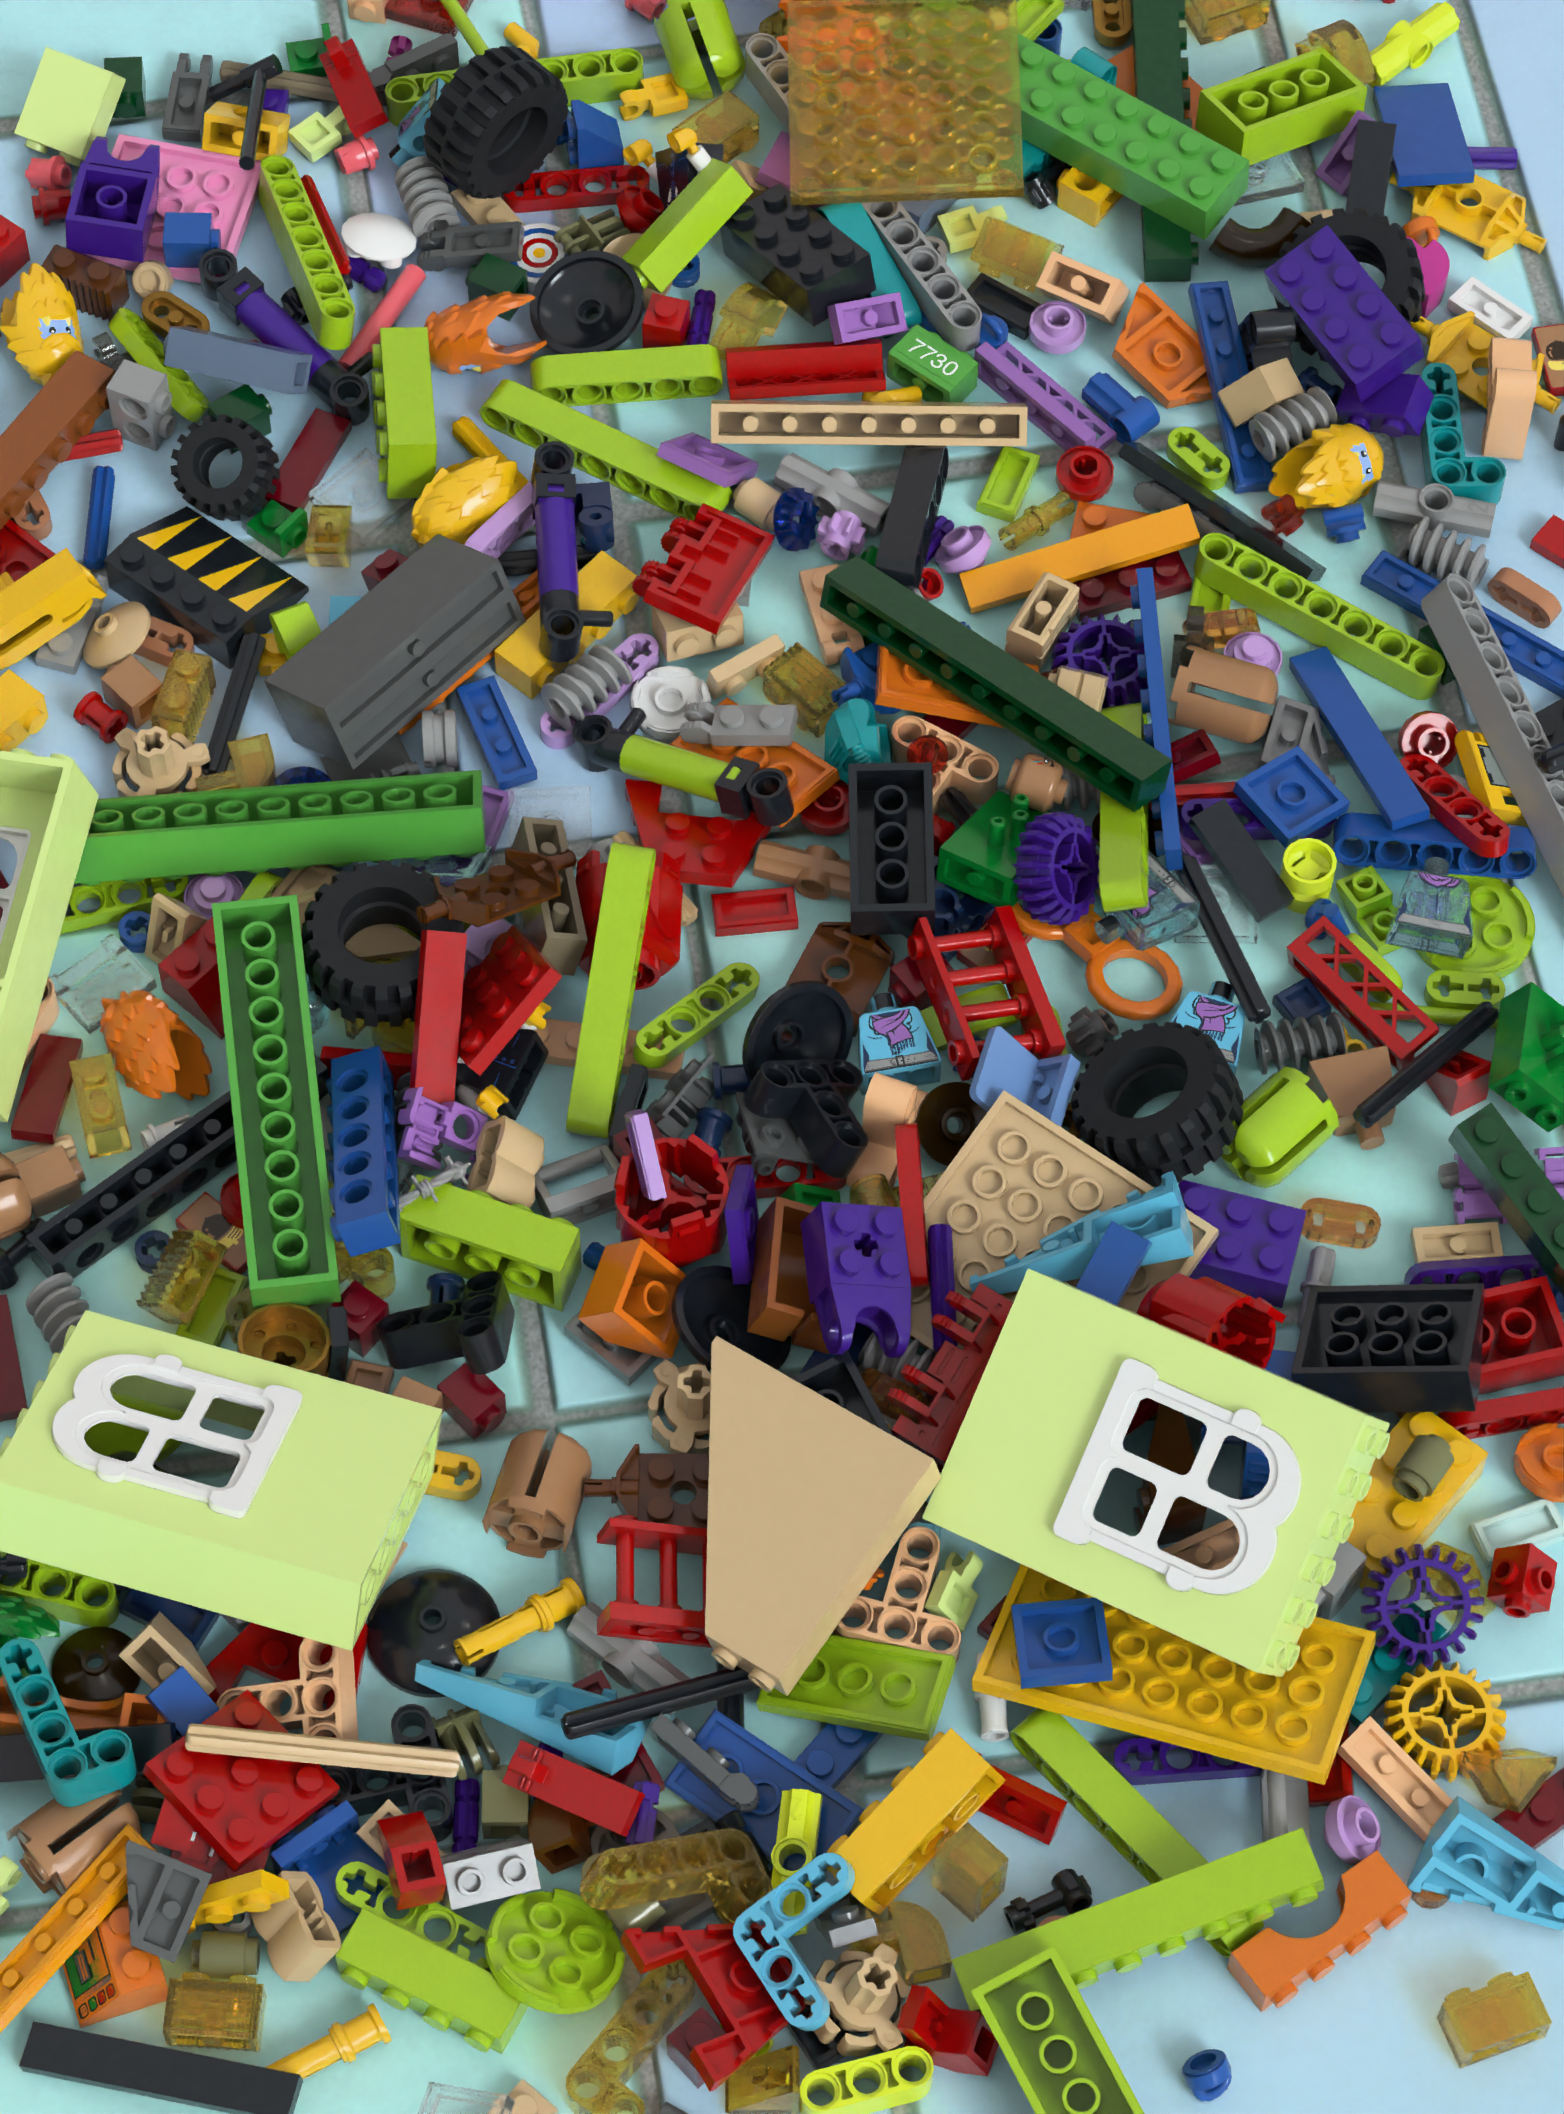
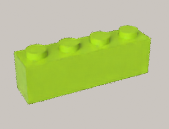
M364 1908L343 1941L341 1949L335 1955L338 1972L341 1973L340 1977L349 1985L360 1990H364L368 1986L382 1993L381 1998L392 2007L403 2011L409 2007L423 2014V2020L430 2026L441 2031H447L449 2027L465 2035L464 2041L482 2052H488L489 2049H492L502 2054L529 2007L511 1996L498 1983L491 1972Z

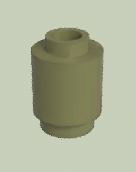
M1435 1434L1416 1436L1393 1470L1394 1478L1392 1479V1485L1394 1489L1403 1497L1414 1502H1421L1424 1497L1431 1496L1454 1462L1450 1445L1443 1438Z
M203 1931L201 1940H193L191 1967L199 1968L200 1978L246 1979L247 1975H258L260 1937H249L248 1932Z

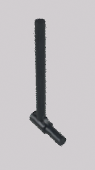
M271 54L241 69L239 74L209 89L212 99L217 102L241 89L251 88L239 165L244 170H251L255 164L267 80L283 72L282 65L275 54Z

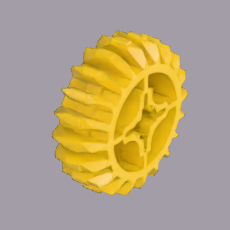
M1437 1660L1433 1664L1432 1672L1421 1663L1416 1667L1415 1676L1405 1672L1400 1679L1401 1685L1395 1684L1391 1687L1389 1696L1392 1700L1386 1701L1383 1708L1384 1714L1389 1717L1384 1719L1382 1726L1385 1732L1392 1733L1390 1737L1421 1768L1424 1767L1430 1770L1428 1775L1432 1780L1437 1779L1439 1772H1445L1447 1780L1451 1783L1456 1779L1457 1770L1465 1778L1469 1779L1474 1774V1766L1481 1770L1488 1767L1489 1757L1494 1758L1498 1755L1501 1748L1498 1742L1503 1741L1505 1738L1506 1730L1501 1725L1505 1723L1507 1716L1506 1711L1497 1709L1502 1701L1500 1694H1488L1492 1685L1490 1679L1477 1683L1475 1681L1477 1675L1475 1668L1469 1670L1467 1675L1459 1672L1460 1664L1458 1661L1452 1664L1450 1670H1444L1441 1661ZM1434 1694L1431 1706L1421 1707L1419 1712H1409L1410 1706L1415 1701L1426 1695ZM1454 1697L1461 1699L1467 1705L1457 1702ZM1440 1709H1441L1442 1717L1445 1718L1446 1724L1451 1725L1450 1730H1449V1733H1448L1447 1725L1444 1724L1443 1718L1438 1717L1439 1712H1440ZM1480 1729V1735L1476 1740L1464 1747L1455 1748L1458 1736L1469 1734L1470 1730ZM1421 1737H1425L1432 1740L1436 1746L1429 1744Z

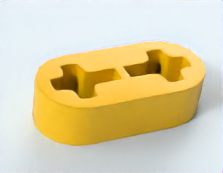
M437 1450L433 1477L425 1494L457 1501H466L477 1495L482 1486L479 1464L468 1456ZM461 1471H467L469 1479H465L463 1485H456L454 1477H458Z

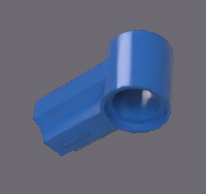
M1096 373L1082 389L1081 398L1108 422L1109 427L1117 432L1116 440L1122 445L1124 442H1135L1160 423L1159 413L1148 398L1141 395L1135 398L1108 373Z

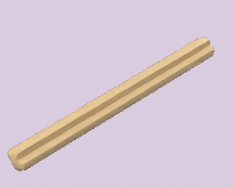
M195 1723L188 1725L185 1734V1748L193 1752L451 1778L457 1775L460 1767L459 1752L449 1749Z

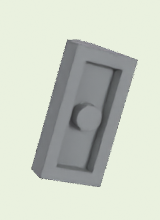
M606 1143L544 1165L534 1175L535 1197L544 1217L550 1219L560 1217L576 1225L616 1210V1189H614V1183L620 1163ZM600 1163H604L609 1176L551 1196L544 1185L550 1181Z
M1262 1769L1260 1775L1262 1842L1303 1827L1310 1844L1308 1781Z

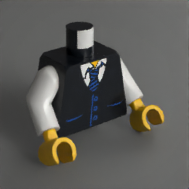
M677 128L667 134V141L671 148L655 152V158L652 156L653 149L651 143L645 139H638L624 148L622 153L630 165L636 166L643 162L647 166L645 171L658 183L659 197L664 205V212L697 174L707 167L712 158L723 162V144L697 143L696 133L692 129Z
M542 1001L481 1076L470 1069L458 1055L456 1072L457 1097L464 1106L490 1116L493 1120L499 1114L513 1120L517 1119L549 1054L548 1049L534 1030L537 1028L543 1030L547 1022L542 1017L551 1010V1006Z

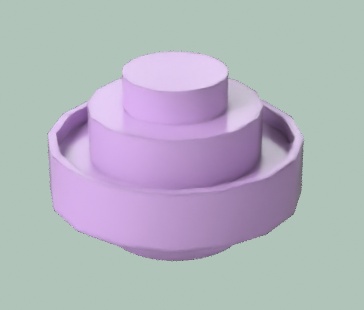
M1063 301L1046 302L1038 306L1031 314L1029 322L1030 339L1037 348L1046 353L1056 355L1070 353L1076 350L1084 341L1087 326L1085 315L1078 307L1071 303Z
M980 525L957 527L946 534L941 540V545L934 555L935 561L942 572L946 574H959L982 567L985 563L984 558L992 543L991 538L985 528Z
M1248 631L1240 633L1230 639L1224 648L1223 655L1268 667L1275 673L1276 678L1281 671L1282 651L1278 643L1268 635Z
M228 872L221 876L198 874L186 886L183 899L186 905L207 919L213 917L212 903L238 901L244 893V888L239 879Z
M1349 1795L1330 1803L1325 1813L1324 1838L1327 1845L1340 1859L1347 1864L1356 1865L1376 1850L1380 1851L1381 1833L1379 1822L1365 1801L1360 1797Z

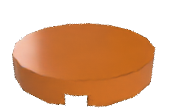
M1556 1423L1534 1426L1520 1438L1513 1456L1515 1473L1522 1485L1536 1496L1551 1502L1564 1503V1428H1557L1558 1424Z

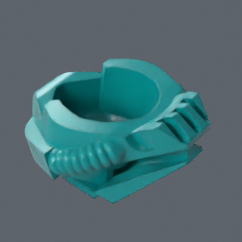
M854 698L844 702L832 713L825 727L824 761L838 769L840 779L848 784V764L893 763L887 723L876 722L874 706L870 701L863 698Z

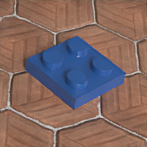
M1299 746L1292 748L1236 781L1233 792L1284 848L1346 813L1351 803Z
M1092 1597L1011 1605L1021 1689L1113 1681V1669L1102 1601Z

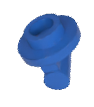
M1361 502L1321 511L1324 526H1326L1327 538L1335 537L1337 544L1360 539L1359 531L1366 530Z
M1320 898L1308 908L1305 915V926L1307 929L1324 915L1345 936L1350 933L1338 905L1332 903L1329 899ZM1323 931L1315 939L1323 940L1328 934Z

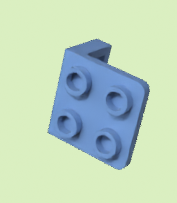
M992 1027L988 1031L970 1086V1097L982 1109L988 1112L1003 1090H1005L1061 1127L1081 1062L1072 1054L1038 1060L1002 1027Z

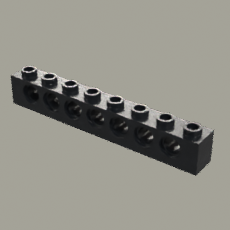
M314 1054L320 1101L323 1096L328 1094L326 1079L329 1078L328 1067ZM230 1091L26 1236L31 1259L47 1278L58 1273L67 1272L74 1279L237 1161Z

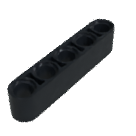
M906 445L876 556L875 568L906 588H919L948 474L949 455L947 446Z

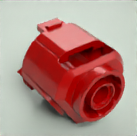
M593 849L577 861L575 880L588 940L578 966L588 973V977L590 975L608 863L600 864V851ZM664 851L656 855L635 991L646 989L656 984L660 977L674 968L680 960L683 886L680 884V864Z
M693 1133L687 1139L669 1137L654 1140L666 1190V1198L651 1201L642 1196L632 1152L628 1156L622 1155L614 1183V1189H616V1228L620 1230L621 1242L642 1238L677 1268L687 1266L705 1256L720 1252L727 1238L724 1211L729 1194L727 1174L724 1167L719 1163L718 1152ZM671 1171L680 1178L686 1174L711 1194H707L706 1200L672 1176ZM669 1223V1229L662 1232V1229Z
M1176 1273L1167 1280L1154 1285L1144 1296L1136 1314L1263 1369L1266 1368L1273 1350L1276 1334L1275 1321L1283 1324L1286 1315L1273 1308L1270 1303L1260 1297L1255 1299L1207 1276L1193 1279L1180 1273Z

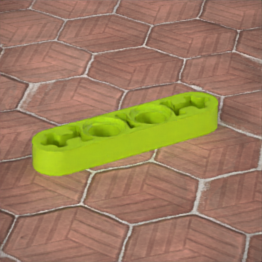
M120 308L108 323L111 332L137 364L167 374L169 392L172 393V407L189 421L199 422L208 410L207 404L210 403L209 400L184 370L164 366L165 354L163 344L144 320L131 310Z
M186 875L174 880L164 877L144 878L134 883H127L122 880L103 881L94 886L82 885L73 887L68 904L70 905L72 916L67 917V914L65 915L60 934L120 921L125 914L132 911H143L150 914L153 897L149 898L147 886L152 885L154 895L159 892L184 903V892L189 883L188 877ZM173 882L176 890L168 892L165 883ZM127 889H135L141 893L140 899L134 903L126 904L118 898ZM92 898L101 903L99 908L92 913H84L78 909V905L85 899Z
M743 962L732 963L722 969L637 1033L632 1051L634 1059L640 1065L650 1069L660 1068L669 1063L755 998L760 982L757 970ZM734 981L738 985L732 989L730 995L729 991L731 989L732 982ZM705 998L715 999L721 1004L722 1008L717 1011L707 1010L701 1005L700 1001ZM677 1019L686 1020L692 1025L693 1030L689 1032L678 1031L672 1026L671 1022ZM663 1035L665 1039H663L660 1050L656 1047H653L657 1045L659 1042H661ZM646 1044H647L648 1046L653 1047V1048H651V1049L649 1050V1049L646 1048L645 1046H646Z
M359 1861L350 1862L338 1871L334 1885L335 1894L338 1900L346 1907L359 1914L364 1908L489 1972L491 1971L487 1959L480 1957L476 1963L470 1961V1950L458 1944L456 1953L448 1950L455 1943L458 1929L466 1932L462 1938V1942L471 1947H476L479 1942L485 1944L487 1930L436 1902L412 1907L409 1913L401 1919L390 1918L383 1910L384 1901L393 1896L388 1875ZM357 1875H361L364 1877L363 1886L371 1892H376L378 1884L385 1888L378 1894L375 1907L372 1908L367 1905L371 1900V1895L362 1890H357L354 1895L347 1892L348 1883L344 1879L354 1880ZM432 1918L443 1919L450 1927V1935L443 1941H432L424 1933L425 1923Z

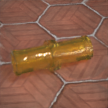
M1059 491L1055 496L1039 506L1031 505L1024 510L1023 516L1009 525L1000 528L998 535L1001 541L1015 534L1014 538L1003 544L1004 547L1014 551L1034 536L1041 537L1050 531V526L1064 517L1073 514L1075 511L1073 501L1061 508L1058 507L1059 504L1069 499L1070 496L1064 491Z

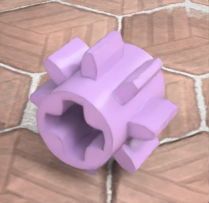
M845 510L834 512L832 519L823 515L816 530L819 533L816 542L821 543L820 548L822 552L835 560L848 559L850 552L859 555L866 541L864 538L866 528L862 527L860 518Z

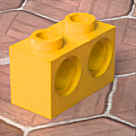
M1074 167L1065 169L1056 184L1058 189L1057 207L1094 228L1124 196Z

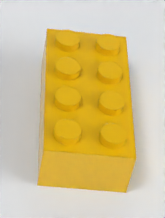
M1407 1412L1389 1433V1444L1385 1453L1380 1459L1375 1458L1369 1475L1372 1476L1370 1489L1362 1501H1357L1351 1518L1354 1519V1525L1346 1541L1367 1556L1360 1583L1361 1589L1364 1587L1377 1589L1379 1584L1372 1581L1368 1574L1372 1570L1378 1571L1383 1575L1387 1573L1379 1562L1385 1556L1397 1565L1395 1549L1402 1547L1407 1552L1409 1559H1411L1412 1545H1423L1482 1475L1488 1452L1433 1412ZM1435 1434L1443 1438L1450 1445L1454 1462L1432 1495L1424 1497L1421 1502H1414L1403 1497L1394 1489L1392 1485V1479L1394 1478L1393 1470L1416 1436Z
M952 1728L946 1734L939 1732L932 1737L923 1749L925 1756L914 1768L911 1766L904 1768L892 1781L891 1787L893 1790L881 1803L878 1800L872 1802L860 1815L859 1821L861 1824L849 1837L846 1834L839 1837L827 1851V1853L840 1855L852 1865L855 1872V1882L850 1893L860 1903L878 1915L893 1902L1006 1781ZM832 1866L826 1868L837 1879L836 1874L841 1869L836 1870Z

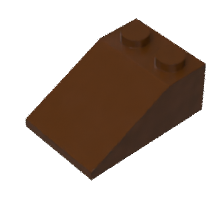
M1160 1403L1147 1460L1179 1475H1186L1191 1470L1196 1456L1183 1413ZM1143 1479L1142 1488L1137 1489L1138 1507L1133 1508L1134 1521L1138 1533H1140L1157 1492L1156 1486ZM1185 1497L1175 1499L1159 1535L1158 1546L1179 1542L1202 1531L1207 1507Z

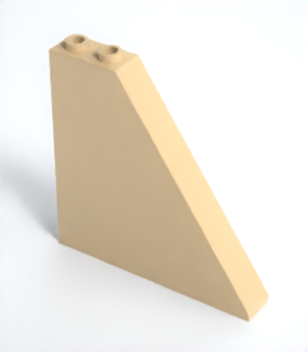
M718 1336L713 1340L711 1347L705 1636L713 1649L711 1655L720 1664L730 1670H734L738 1666L750 1673L748 1678L761 1689L771 1692L775 1688L788 1696L941 1479V1475L933 1458Z

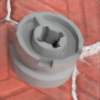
M455 709L444 710L443 714H434L432 710L422 711L424 767H435L437 763H446L447 767L458 766Z

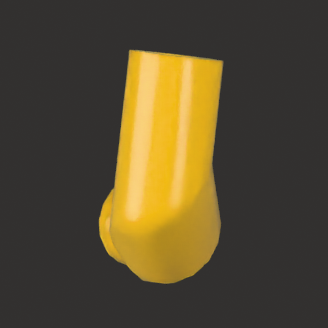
M516 22L510 23L504 30V38L516 46V48H521L534 59H538L539 41Z
M914 385L883 392H864L861 399L862 401L922 402V392L918 386Z

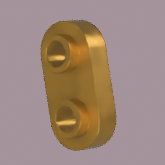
M1092 0L1093 30L1096 40L1108 47H1118L1128 42L1132 28L1130 0Z
M165 291L149 294L142 302L141 310L144 322L151 330L163 338H166L169 334L170 326H189L211 331L209 320L202 312L172 293Z

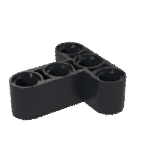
M1291 307L1250 312L1238 326L1249 372L1259 366L1286 357L1294 370L1290 345L1295 340L1296 328Z
M841 1059L765 1061L743 1095L745 1106L755 1115L763 1118H788L817 1166L829 1176L840 1179L846 1178L868 1145V1137L848 1106L862 1084L863 1077L860 1070L848 1061Z
M486 1271L473 1276L467 1281L462 1298L390 1314L378 1323L377 1330L390 1366L394 1369H408L464 1357L469 1371L472 1374L481 1375L493 1372L505 1363L515 1311L502 1274L498 1271Z
M407 1704L400 1707L394 1713L391 1720L394 1744L438 1748L432 1718L429 1711L423 1706ZM409 1726H419L424 1729L416 1737H406L402 1734ZM342 1766L323 1768L340 1786L343 1794L338 1799L330 1800L316 1811L317 1814L330 1805L337 1807L347 1800L359 1817L375 1813L389 1799L397 1807L408 1805L409 1813L423 1811L424 1813L430 1809L441 1811L443 1816L437 1821L428 1822L437 1843L445 1840L451 1834L453 1829V1812L445 1777L430 1776L426 1779H416L411 1776V1773ZM374 1778H384L389 1781L380 1790H372L366 1786Z

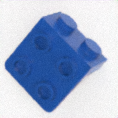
M347 1800L337 1807L330 1805L321 1810L314 1817L313 1824L299 1834L292 1832L283 1837L276 1844L275 1851L270 1853L276 1875L281 1871H305L312 1877L321 1892L324 1903L323 1910L334 1922L339 1935L353 1926L359 1913L346 1907L338 1900L334 1887L338 1871L350 1862L359 1861L388 1875L386 1863L356 1835V1832L360 1829L358 1814ZM357 1875L354 1880L344 1879L348 1883L347 1892L354 1895L357 1890H362L371 1895V1900L367 1905L372 1908L375 1907L378 1894L385 1888L378 1884L376 1892H371L363 1886L364 1877L361 1875ZM393 1896L387 1898V1899L384 1901V1903H385L386 1901H388L389 1899H391Z

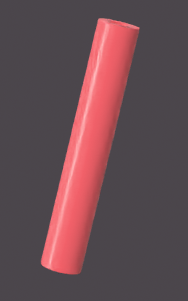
M414 264L406 265L338 362L346 369L349 368L367 352H372V344H379L380 328L392 327L426 279V275L420 267Z

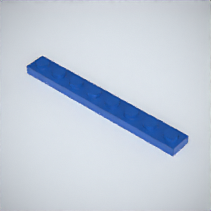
M1153 567L1136 569L1138 585H1130L1132 610L1140 609L1141 619L1133 620L1136 644L1144 643L1145 650L1144 654H1137L1139 679L1147 678L1148 688L1140 689L1142 713H1151L1152 724H1144L1145 742L1172 759ZM1172 763L1165 791L1151 800L1153 820L1161 819L1163 830L1154 831L1157 856L1165 855L1166 869L1168 871L1183 869Z

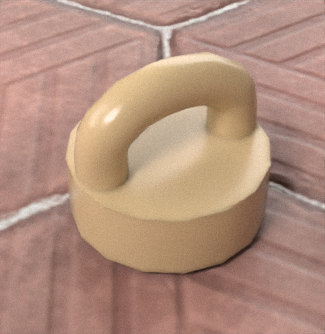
M149 260L138 265L132 275L133 288L144 299L154 292H169L174 284V278L169 268L158 260Z

